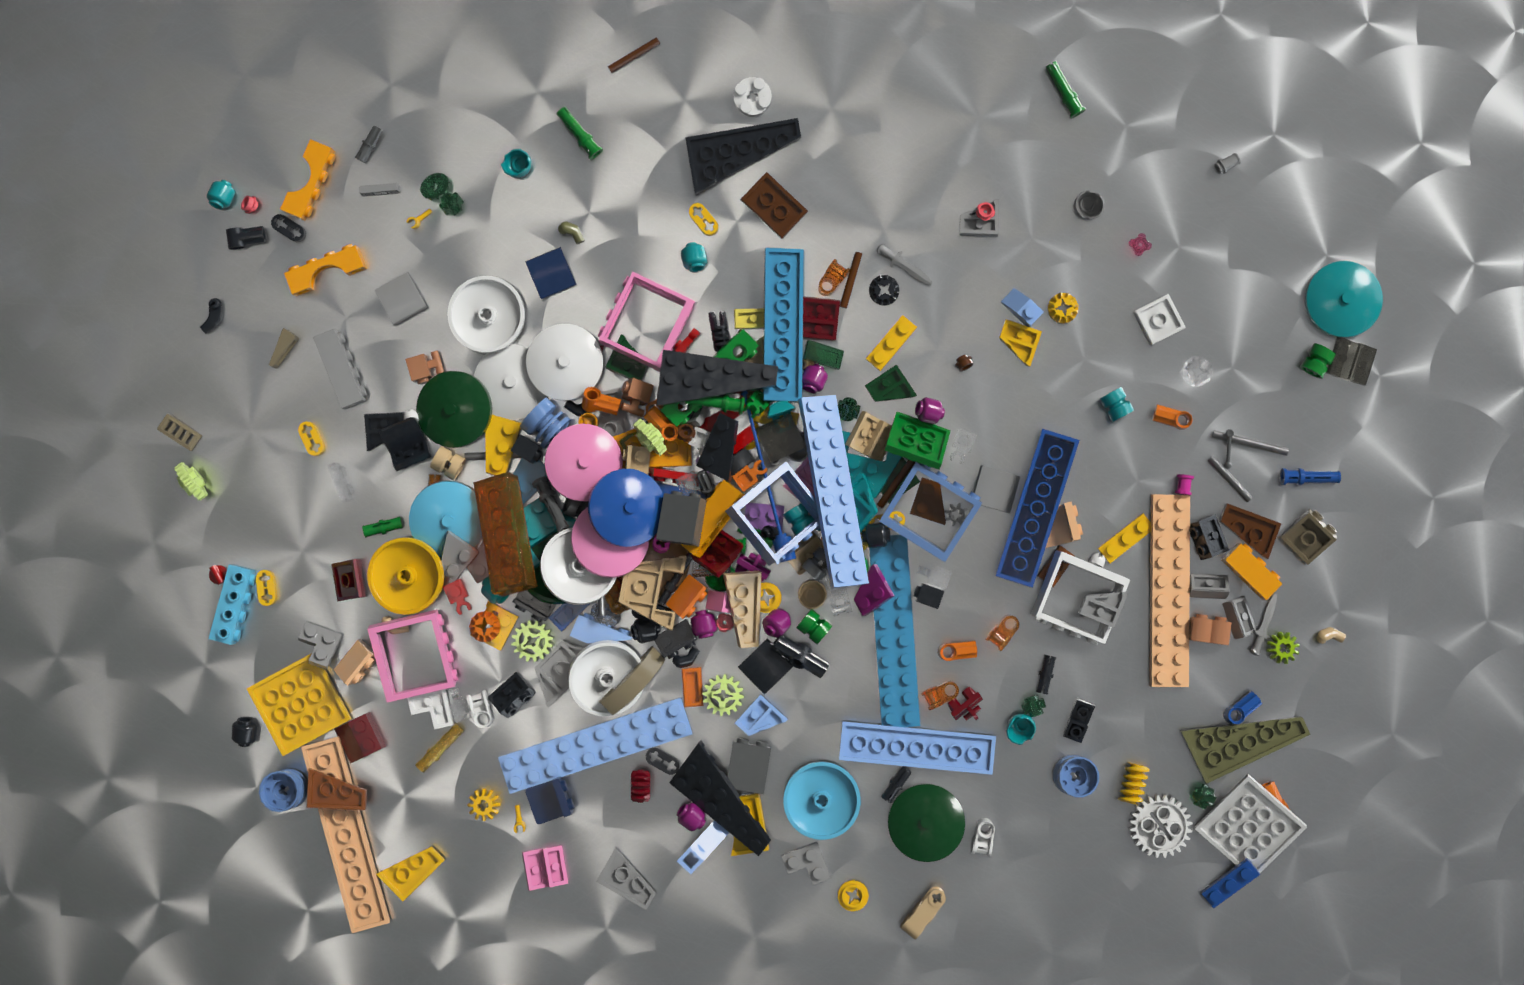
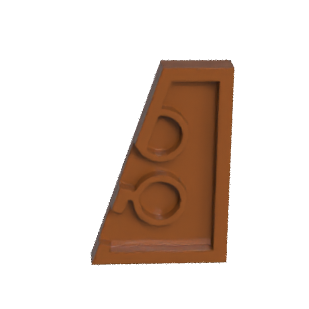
M309 768L307 808L366 810V789Z

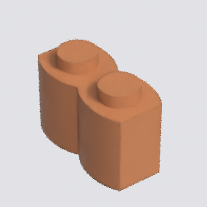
M1196 614V618H1190L1189 640L1229 645L1232 622H1226L1227 618L1215 616V620L1208 619V615Z

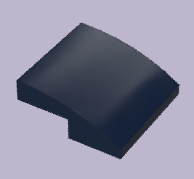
M561 247L525 261L541 299L576 285Z

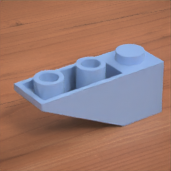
M585 612L584 615H578L570 634L571 637L585 643H595L603 640L623 641L633 638L629 635L630 631L621 627L619 630L612 628L613 624L604 620L601 623L595 621V616Z
M714 820L677 862L692 874L729 832Z

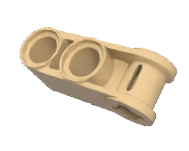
M938 886L930 888L901 923L900 928L916 940L921 935L926 925L933 920L938 910L945 903L946 897L942 888ZM933 894H939L940 899L936 898L935 900H933Z

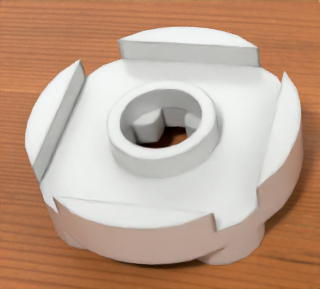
M749 77L736 85L734 103L740 112L748 116H759L769 107L772 94L770 87L762 78ZM750 92L758 95L756 101L752 102L751 99L747 98Z

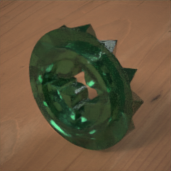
M442 173L431 174L423 180L420 187L421 194L425 199L428 198L432 201L436 198L439 200V197L445 195V191L449 190L450 181Z

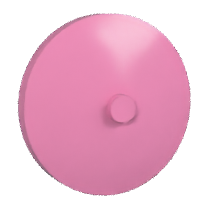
M576 424L563 429L552 439L545 454V471L553 488L564 497L581 502L589 500L593 487L603 476L612 471L622 469L623 464L621 450L615 439L604 429L590 424Z
M588 507L576 519L571 533V545L576 559L586 570L600 577L615 578L630 573L642 562L649 546V540L641 545L632 547H620L605 541L594 530L589 519Z

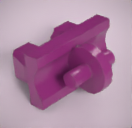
M741 553L736 562L735 572H746L747 570L762 572L761 583L764 579H767L771 570L765 567L766 562L761 558L760 554L757 556L750 553L747 557Z

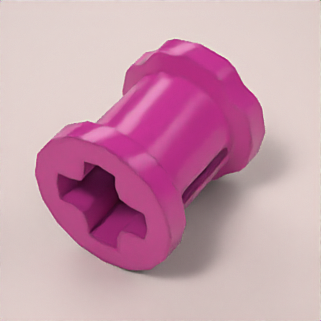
M1177 474L1178 484L1175 494L1191 495V482L1194 476Z
M656 535L652 544L654 551L660 554L667 552L670 543L666 542L664 547L661 548V545H657L659 540L656 539Z

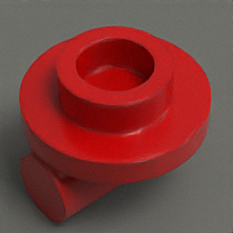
M222 565L211 566L209 568L210 580L214 584H223L227 569Z

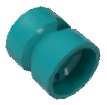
M1122 387L1100 398L1104 408L1109 409L1108 415L1112 422L1134 411L1130 401L1125 400L1126 394Z
M802 503L783 514L787 523L792 524L791 529L795 536L814 520L811 515H808V511Z

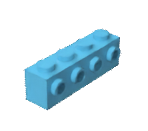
M234 564L228 565L208 639L229 645L236 644V641H239L241 637L239 629L241 623H244L246 618L245 607L251 600V593L249 592L251 586H254L256 582L255 570Z

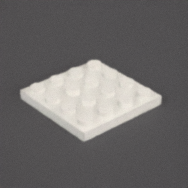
M1249 774L1195 826L1197 832L1235 865L1248 858L1260 873L1307 828V825Z

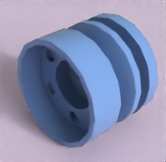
M547 397L526 416L520 425V428L528 435H532L536 431L539 432L535 438L537 443L545 438L540 445L543 449H546L552 439L560 431L567 428L571 422L569 417L561 420L564 415L562 411L555 416L553 415L556 406Z
M1067 755L1055 764L1053 781L1055 786L1067 795L1086 797L1096 790L1099 783V771L1091 760L1077 755ZM1071 772L1075 773L1076 779L1072 778Z
M287 768L272 772L264 777L260 784V800L266 808L275 812H283L298 807L307 797V779L296 769ZM288 786L289 790L285 792L284 789Z

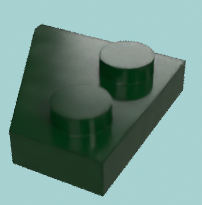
M621 334L617 343L637 352L628 343L625 336ZM613 350L605 368L625 378H635L642 381L648 366Z
M897 365L865 385L874 402L917 396Z

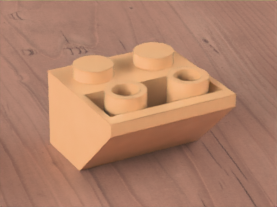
M362 639L357 640L334 668L335 673L347 686L360 683L366 675L364 673L365 670L375 665L376 660L373 648Z

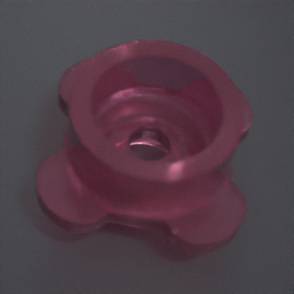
M1140 233L1137 238L1129 241V246L1132 247L1137 256H1141L1145 250H1150L1152 244L1146 240L1144 233Z

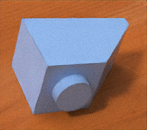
M1015 288L1001 301L1011 313L1028 327L1044 313L1029 297Z

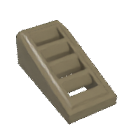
M283 328L269 365L277 369L299 338Z
M166 414L157 427V430L189 451L195 448L202 437L201 434L171 414ZM171 421H173L171 427L168 430H166ZM179 425L180 428L178 429L176 434H172L176 427ZM184 430H187V432H186V434L184 435V437H183L182 439H180L179 437L181 436V434L183 433V431H184ZM191 434H193V438L191 439L189 444H187V439Z

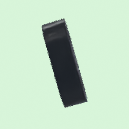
M277 214L272 218V228L296 243L302 242L305 239V229L282 214ZM282 219H284L283 223L288 225L286 229L282 226H279V228H277V220L281 221ZM291 228L295 231L300 229V237L296 236L293 238L294 234L290 232Z
M652 747L646 753L647 762L666 774L673 775L679 770L680 763L678 759L665 751ZM655 751H657V756L660 757L662 761H659L657 759L651 761V756L649 755V753H654ZM664 760L668 763L674 761L676 769L669 771L667 769L668 766L663 763Z

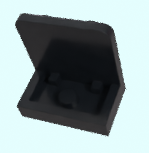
M414 417L407 418L379 431V435L391 455L396 472L432 457L428 441Z

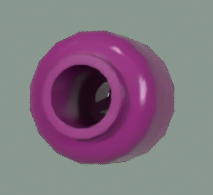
M814 364L805 368L802 374V388L805 391L815 394L823 390L828 379V374L824 371V367Z
M925 397L917 402L915 415H917L921 422L936 424L940 419H943L945 409L941 401Z
M774 609L763 619L762 624L768 636L778 638L790 628L791 620L786 611Z
M707 610L695 612L696 616L690 619L693 635L698 636L699 639L714 636L713 633L717 631L714 614L707 613Z
M692 802L684 803L676 814L678 816V823L689 831L700 830L706 822L704 819L705 812Z

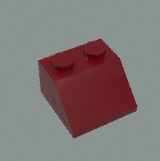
M370 712L334 729L337 736L340 737L342 747L350 763L386 747Z

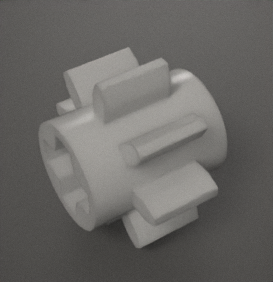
M958 503L957 507L950 504L951 510H945V513L949 515L946 521L952 520V526H955L956 522L962 525V519L967 517L964 512L968 509L960 508L961 503ZM958 509L961 517L955 520L952 512Z

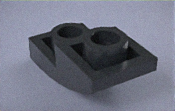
M1079 698L1076 699L1063 737L1082 743L1088 729V723L1095 709V704Z

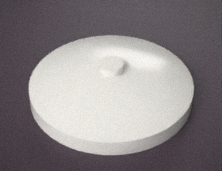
M478 276L467 280L456 289L450 299L447 316L450 329L461 344L476 352L492 353L505 349L517 339L524 325L525 309L519 293L508 282L494 276Z
M556 324L542 330L533 339L526 356V368L530 380L542 394L555 400H575L583 397L586 388L595 387L603 371V355L597 340L587 330L573 324Z
M511 344L500 351L486 353L475 369L474 377L483 383L491 397L492 415L512 421L522 420L547 397L534 386L529 378L526 368L528 348L525 346Z
M568 528L557 533L545 546L540 561L541 576L545 586L558 599L575 605L589 604L606 595L613 586L616 577L606 578L597 576L586 570L578 562L571 545L573 528Z
M613 640L598 641L583 648L573 659L568 672V687L574 701L583 710L596 716H614L628 710L637 702L642 691L614 715H611L599 701L611 688L615 689L641 661L639 656L629 646Z

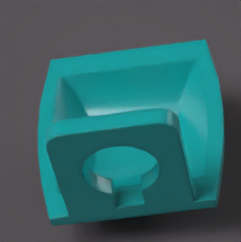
M778 401L769 406V411L766 415L768 419H773L778 435L795 430L791 411H794L796 408L788 401ZM784 415V418L789 420L790 425L787 429L779 427V416Z

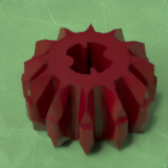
M632 771L631 800L633 802L643 803L650 800L649 771Z

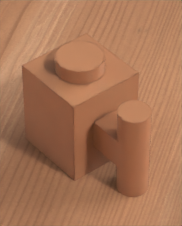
M438 350L431 352L433 360L428 361L427 355L424 353L405 359L411 381L418 384L428 382V378L433 377L431 372L433 368L436 369L437 375L444 372Z
M635 378L625 381L621 392H623L622 399L628 400L630 403L626 404L623 402L620 409L643 417L645 410L638 408V406L649 403L654 385Z

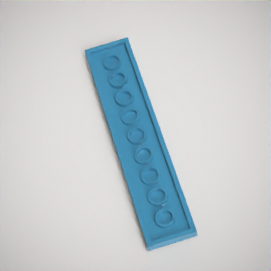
M890 535L891 541L887 543L886 547L869 548L870 567L873 564L878 565L895 595L873 611L881 725L914 727L920 726L908 543L907 538L902 535Z

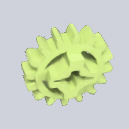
M640 418L633 424L634 429L637 431L635 436L649 452L654 450L656 454L661 456L667 451L666 446L663 444L665 439L652 423L646 424Z
M184 462L174 467L178 475L179 485L189 496L194 495L195 498L201 501L208 495L204 487L206 485L204 479L194 467L189 468Z
M529 620L527 626L521 623L522 629L515 628L517 635H512V638L516 639V642L511 643V645L517 647L514 653H521L519 655L520 659L526 656L527 662L530 658H533V661L536 662L538 656L544 659L543 653H550L547 648L553 647V644L549 643V640L554 638L548 636L551 630L544 629L545 623L539 626V621H535L533 625L531 620ZM529 628H535L541 632L538 634L533 633ZM523 633L525 636L524 641L520 644V637ZM530 636L532 638L540 636V638H538L537 641H535V646L533 644L525 646V644H527L528 641H530ZM545 638V645L542 649L540 646L541 640ZM527 648L532 649L535 654L527 653L524 650Z
M724 674L723 678L720 679L719 675H716L715 681L711 678L709 679L711 685L705 684L704 687L708 690L702 692V695L707 696L703 703H709L707 709L713 708V714L720 711V716H723L724 712H727L729 716L731 709L736 712V705H742L739 699L744 698V695L739 692L743 688L737 687L740 682L736 681L734 683L733 676L727 679L726 674ZM721 682L720 688L711 690L714 685ZM728 683L734 687L736 692H731L728 689ZM722 690H725L726 694L732 696L725 697V700H721L720 696L714 694L721 693ZM711 698H715L719 702V707L714 705ZM729 700H735L731 706L726 707V703Z

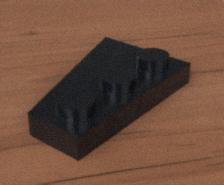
M719 413L698 460L697 467L728 482H732L731 469L734 464L733 452L734 445H736L739 421Z

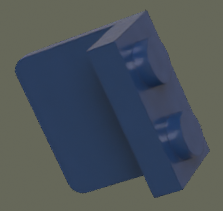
M561 776L525 790L537 824H543L562 816L567 817L573 814V809H575L572 798H568L566 792L568 791V786Z

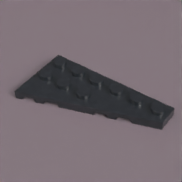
M663 350L656 408L663 405H674L686 401H697L720 397L726 394H737L743 391L775 387L778 366Z

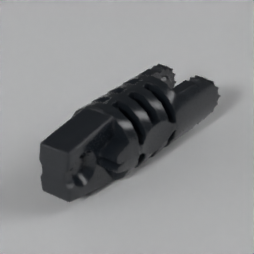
M725 311L719 312L720 326H717L715 313H708L714 351L717 352L730 339Z

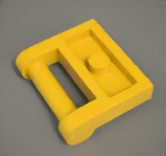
M488 601L485 611L491 613L493 611L498 612L497 618L500 621V632L495 639L485 643L501 651L519 616ZM484 618L483 624L480 625V626H477V627H479V628H481V629H483V630H484V628H485V626H486V624H487L486 621H485V618Z

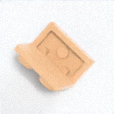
M1072 501L1059 505L1046 548L1081 539L1080 535H1083L1081 524H1077L1076 517L1078 516L1076 505H1072Z

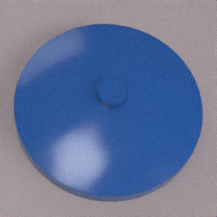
M635 469L612 471L603 476L590 493L588 500L590 522L597 534L610 544L620 547L641 545L650 540L658 531L663 493L659 485L644 472Z

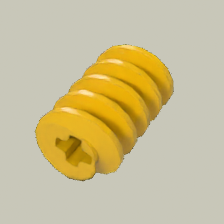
M1127 762L1131 767H1125L1129 774L1123 775V777L1128 781L1121 782V785L1126 787V789L1119 791L1124 797H1118V800L1138 805V802H1143V799L1138 795L1145 794L1140 787H1146L1147 785L1142 781L1148 779L1144 772H1149L1150 769L1143 765Z

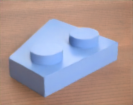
M760 694L737 719L735 724L750 736L784 723L788 719Z

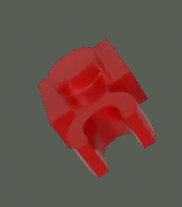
M693 328L683 341L679 340L673 349L677 352L686 353L700 335V332Z
M461 579L443 586L450 604L457 603L456 611L459 615L463 614L461 611L462 605L467 606L468 610H472L471 604L464 599L469 594Z

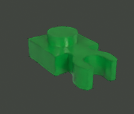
M756 390L746 401L747 405L743 411L751 410V418H755L772 401H763V393L760 390Z

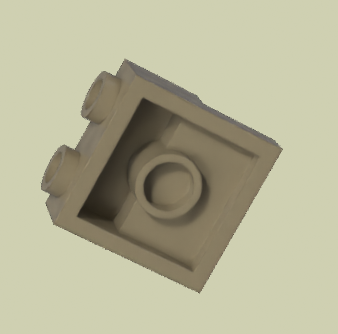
M1310 509L1281 535V539L1307 565L1337 540L1336 529L1331 524L1326 525L1318 511L1312 512Z

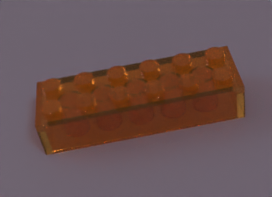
M506 472L473 482L492 594L507 596L537 587L518 476Z

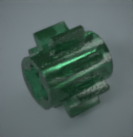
M447 192L440 197L442 203L439 204V207L447 216L449 214L455 216L463 210L461 204L464 201L457 192L453 194Z
M846 397L843 401L839 400L837 405L840 413L839 416L842 420L851 421L853 418L857 419L861 406L857 405L855 399Z
M1033 695L1024 699L1025 704L1021 705L1024 714L1029 713L1030 717H1036L1044 713L1042 709L1046 708L1044 698L1039 699L1038 695Z
M1205 784L1198 788L1195 787L1191 796L1195 800L1193 804L1204 810L1207 809V806L1213 807L1217 799L1214 794L1215 789Z

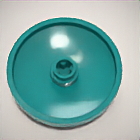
M1337 261L1324 266L1313 275L1306 288L1305 308L1310 320L1319 330L1333 337L1347 338L1365 332L1376 322L1382 310L1383 293L1379 281L1369 269L1355 262Z

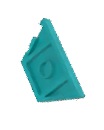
M860 472L851 484L861 533L877 514L878 509L867 479Z

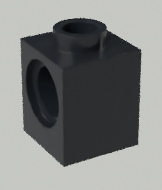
M521 434L510 450L532 464L535 461L538 462L543 454L540 445Z
M921 583V586L916 587L913 596L916 597V602L938 609L944 591Z

